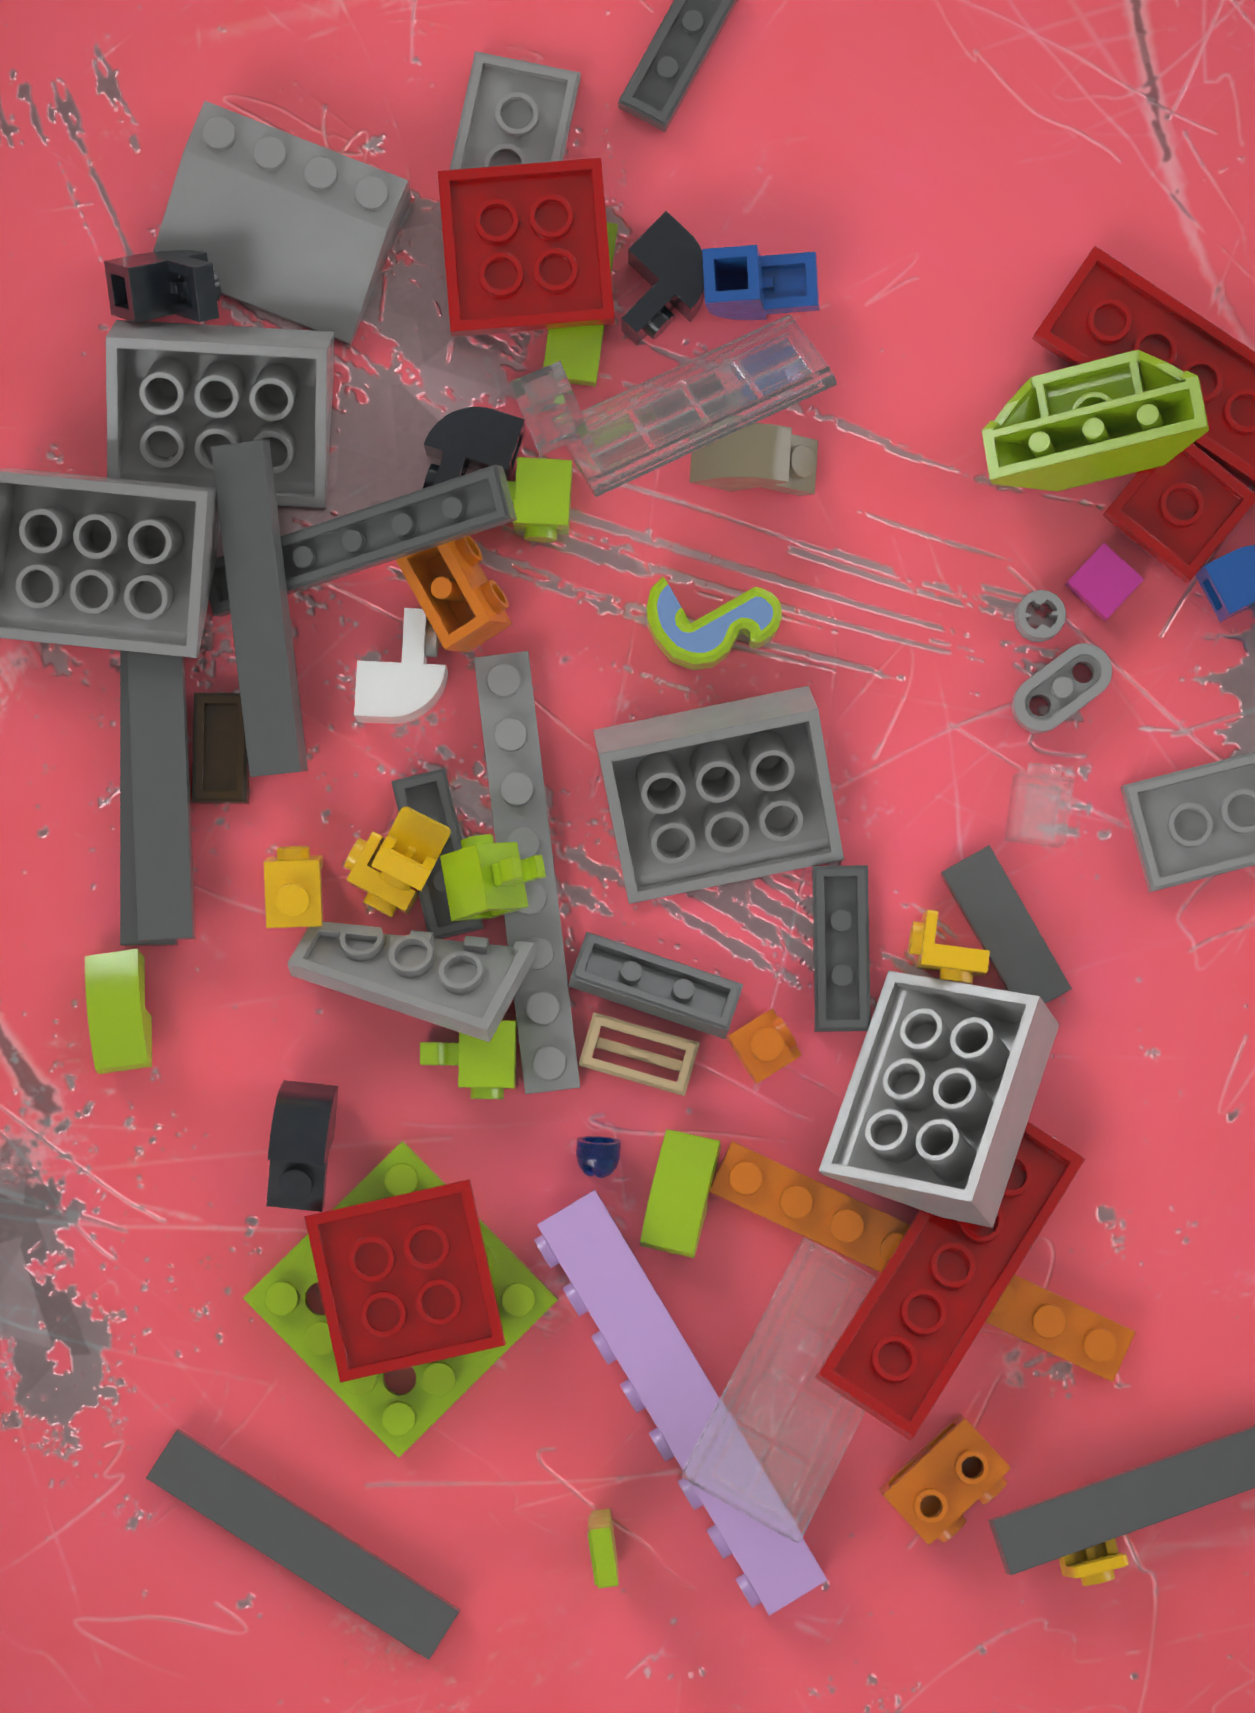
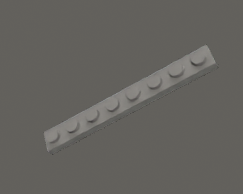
M529 652L474 657L495 842H517L520 860L534 855H542L546 873L544 878L525 883L529 907L504 915L508 946L514 947L515 941L534 942L537 953L514 996L525 1094L581 1088Z

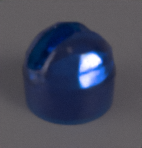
M603 1136L577 1138V1164L585 1175L605 1178L618 1167L621 1151V1141L619 1139Z

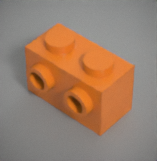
M471 536L396 559L398 566L444 649L469 653L513 625L505 612V609L509 607L508 600L499 585L492 579L488 581L479 565V562L483 560L481 551Z
M959 1414L878 1490L928 1545L937 1538L942 1543H945L965 1525L967 1520L962 1514L977 1500L985 1505L1005 1488L1008 1481L1003 1476L1011 1467L968 1420Z

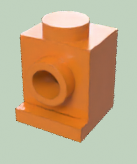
M773 1008L726 1037L754 1084L761 1082L802 1055L797 1048L798 1044L783 1019L777 1016Z

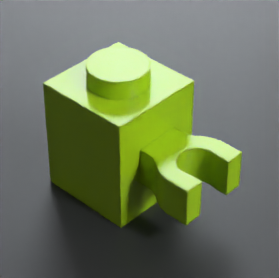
M517 457L516 481H507L517 517V520L513 521L514 531L524 532L525 540L549 543L557 541V534L569 535L573 476L572 460Z
M491 834L462 839L460 841L461 849L440 856L451 921L493 919L527 908L529 905L525 883L546 877L542 855H534L520 860L517 842L494 843V838Z
M501 1021L490 1042L460 1032L459 1043L420 1042V1065L459 1066L458 1087L471 1088L470 1099H504V1089H516L517 1022Z

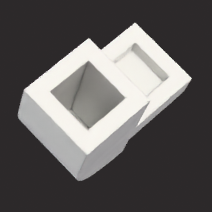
M404 608L401 663L357 660L354 716L358 722L386 724L409 722L426 714L442 696L448 680V670L446 665L427 664V657H437L439 638L432 625L429 624L423 609Z

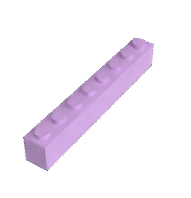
M596 1190L591 1191L538 1223L537 1226L542 1233L541 1236L534 1239L538 1249L550 1268L560 1263L571 1283L563 1287V1290L579 1317L589 1312L600 1331L591 1337L606 1363L609 1365L618 1360L627 1375L628 1380L620 1384L623 1392L636 1413L645 1408L649 1412L657 1428L649 1432L651 1439L665 1462L675 1457L686 1476L677 1482L693 1509L696 1510L704 1505L715 1525L707 1529V1532L722 1558L725 1559L733 1554L744 1573L735 1579L751 1607L754 1608L762 1603L770 1616L827 1581L823 1570Z

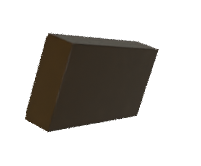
M194 693L192 802L194 804H249V765L240 693Z

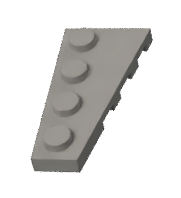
M323 921L322 926L308 927L287 964L291 976L490 1042L537 953L534 942L515 941L513 947L489 944L488 938L465 936L463 942L434 939L433 932L411 930L410 935L403 936L383 934L381 927Z

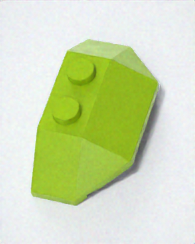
M1134 350L1030 377L1006 403L994 421L991 420L981 431L989 478L992 484L1058 492L1163 466L1208 432L1209 426L1199 377L1188 371L1184 372L1168 362L1145 352Z

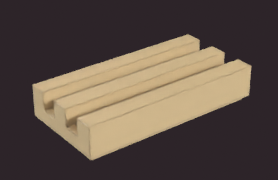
M594 1012L578 1066L685 1096L700 1043ZM601 1026L685 1050L683 1061L598 1037ZM594 1049H602L680 1072L677 1082L592 1058Z

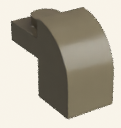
M722 423L693 428L689 482L730 492L761 487L797 496L815 494L818 440L794 435L790 427L763 423Z

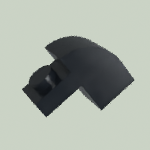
M665 211L628 249V264L652 286L621 318V331L636 345L647 335L654 340L662 334L675 318V315L671 312L674 307L691 322L698 313L704 298L702 249L696 239L675 218Z
M194 250L158 251L104 261L110 310L113 316L135 323L174 314L197 322L219 318L217 301L220 299L221 287L218 276L213 270V263L208 262L207 252Z
M486 407L462 408L443 417L434 425L424 442L426 455L440 459L441 463L440 465L431 463L423 489L466 475L468 469L478 471L496 464L503 466L506 479L510 481L526 432L525 419Z
M283 1080L276 1098L268 1150L270 1166L266 1206L322 1212L325 1205L328 1157L334 1140L338 1086Z

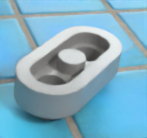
M1077 644L1067 649L1026 680L1016 690L1011 703V710L1015 721L1020 727L1031 733L1041 734L1055 729L1107 688L1112 677V665L1109 657L1102 649L1092 644ZM1082 664L1090 669L1091 679L1089 682L1080 683L1074 679L1072 670L1075 665ZM1034 697L1043 698L1048 704L1047 714L1043 716L1033 714L1029 708L1030 699Z

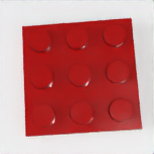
M601 157L438 171L450 332L452 337L615 324Z
M470 1179L304 1216L340 1383L506 1345Z

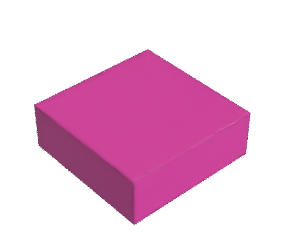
M1103 543L1066 582L1065 586L1105 622L1144 579L1109 546Z

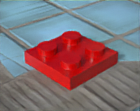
M1192 443L1165 465L1137 472L1104 512L1103 516L1188 584L1255 503V493Z

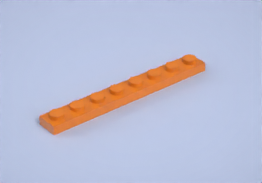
M731 1141L710 1188L711 1193L878 1272L882 1271L910 1226L897 1218ZM1017 1275L1013 1276L986 1320V1323L1111 1382L1114 1381L1136 1331Z

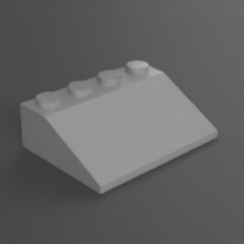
M204 101L184 148L153 252L172 250L207 252L208 262L213 263V270L220 282L221 295L309 330L334 332V340L351 346L412 199L409 183L404 178Z
M116 320L106 335L107 477L216 488L211 452L212 446L269 440L277 506L325 508L334 385V332L148 321L135 323L129 320Z
M18 468L0 469V638L198 658L219 544L220 520L216 488Z
M809 686L593 730L629 904L844 860L819 710Z
M888 971L819 1172L829 1178L943 1218L993 1228L1059 1028V1023L1041 997Z

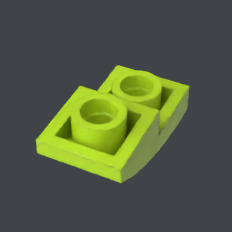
M138 948L85 956L87 1016L96 1072L98 1074L152 1067V1016L145 1008V957Z
M666 1129L648 1200L640 1246L695 1258L708 1210L707 1199L721 1151L719 1140Z

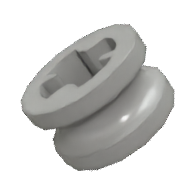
M1037 590L1027 594L1019 602L1014 614L1017 631L1022 637L1032 642H1044L1053 638L1061 630L1066 618L1064 603L1056 594L1046 590ZM1043 604H1046L1053 611L1048 616V619H1054L1053 626L1049 628L1047 625L1041 624L1037 629L1031 627L1027 621L1032 614L1026 613L1027 606L1031 605L1038 609Z

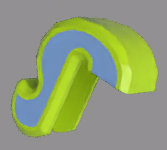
M662 577L650 590L646 617L648 629L658 648L672 663L694 671L712 668L726 659L739 635H746L749 638V646L752 649L760 648L771 641L778 631L782 619V610L778 598L773 593L754 587L690 623L666 579Z

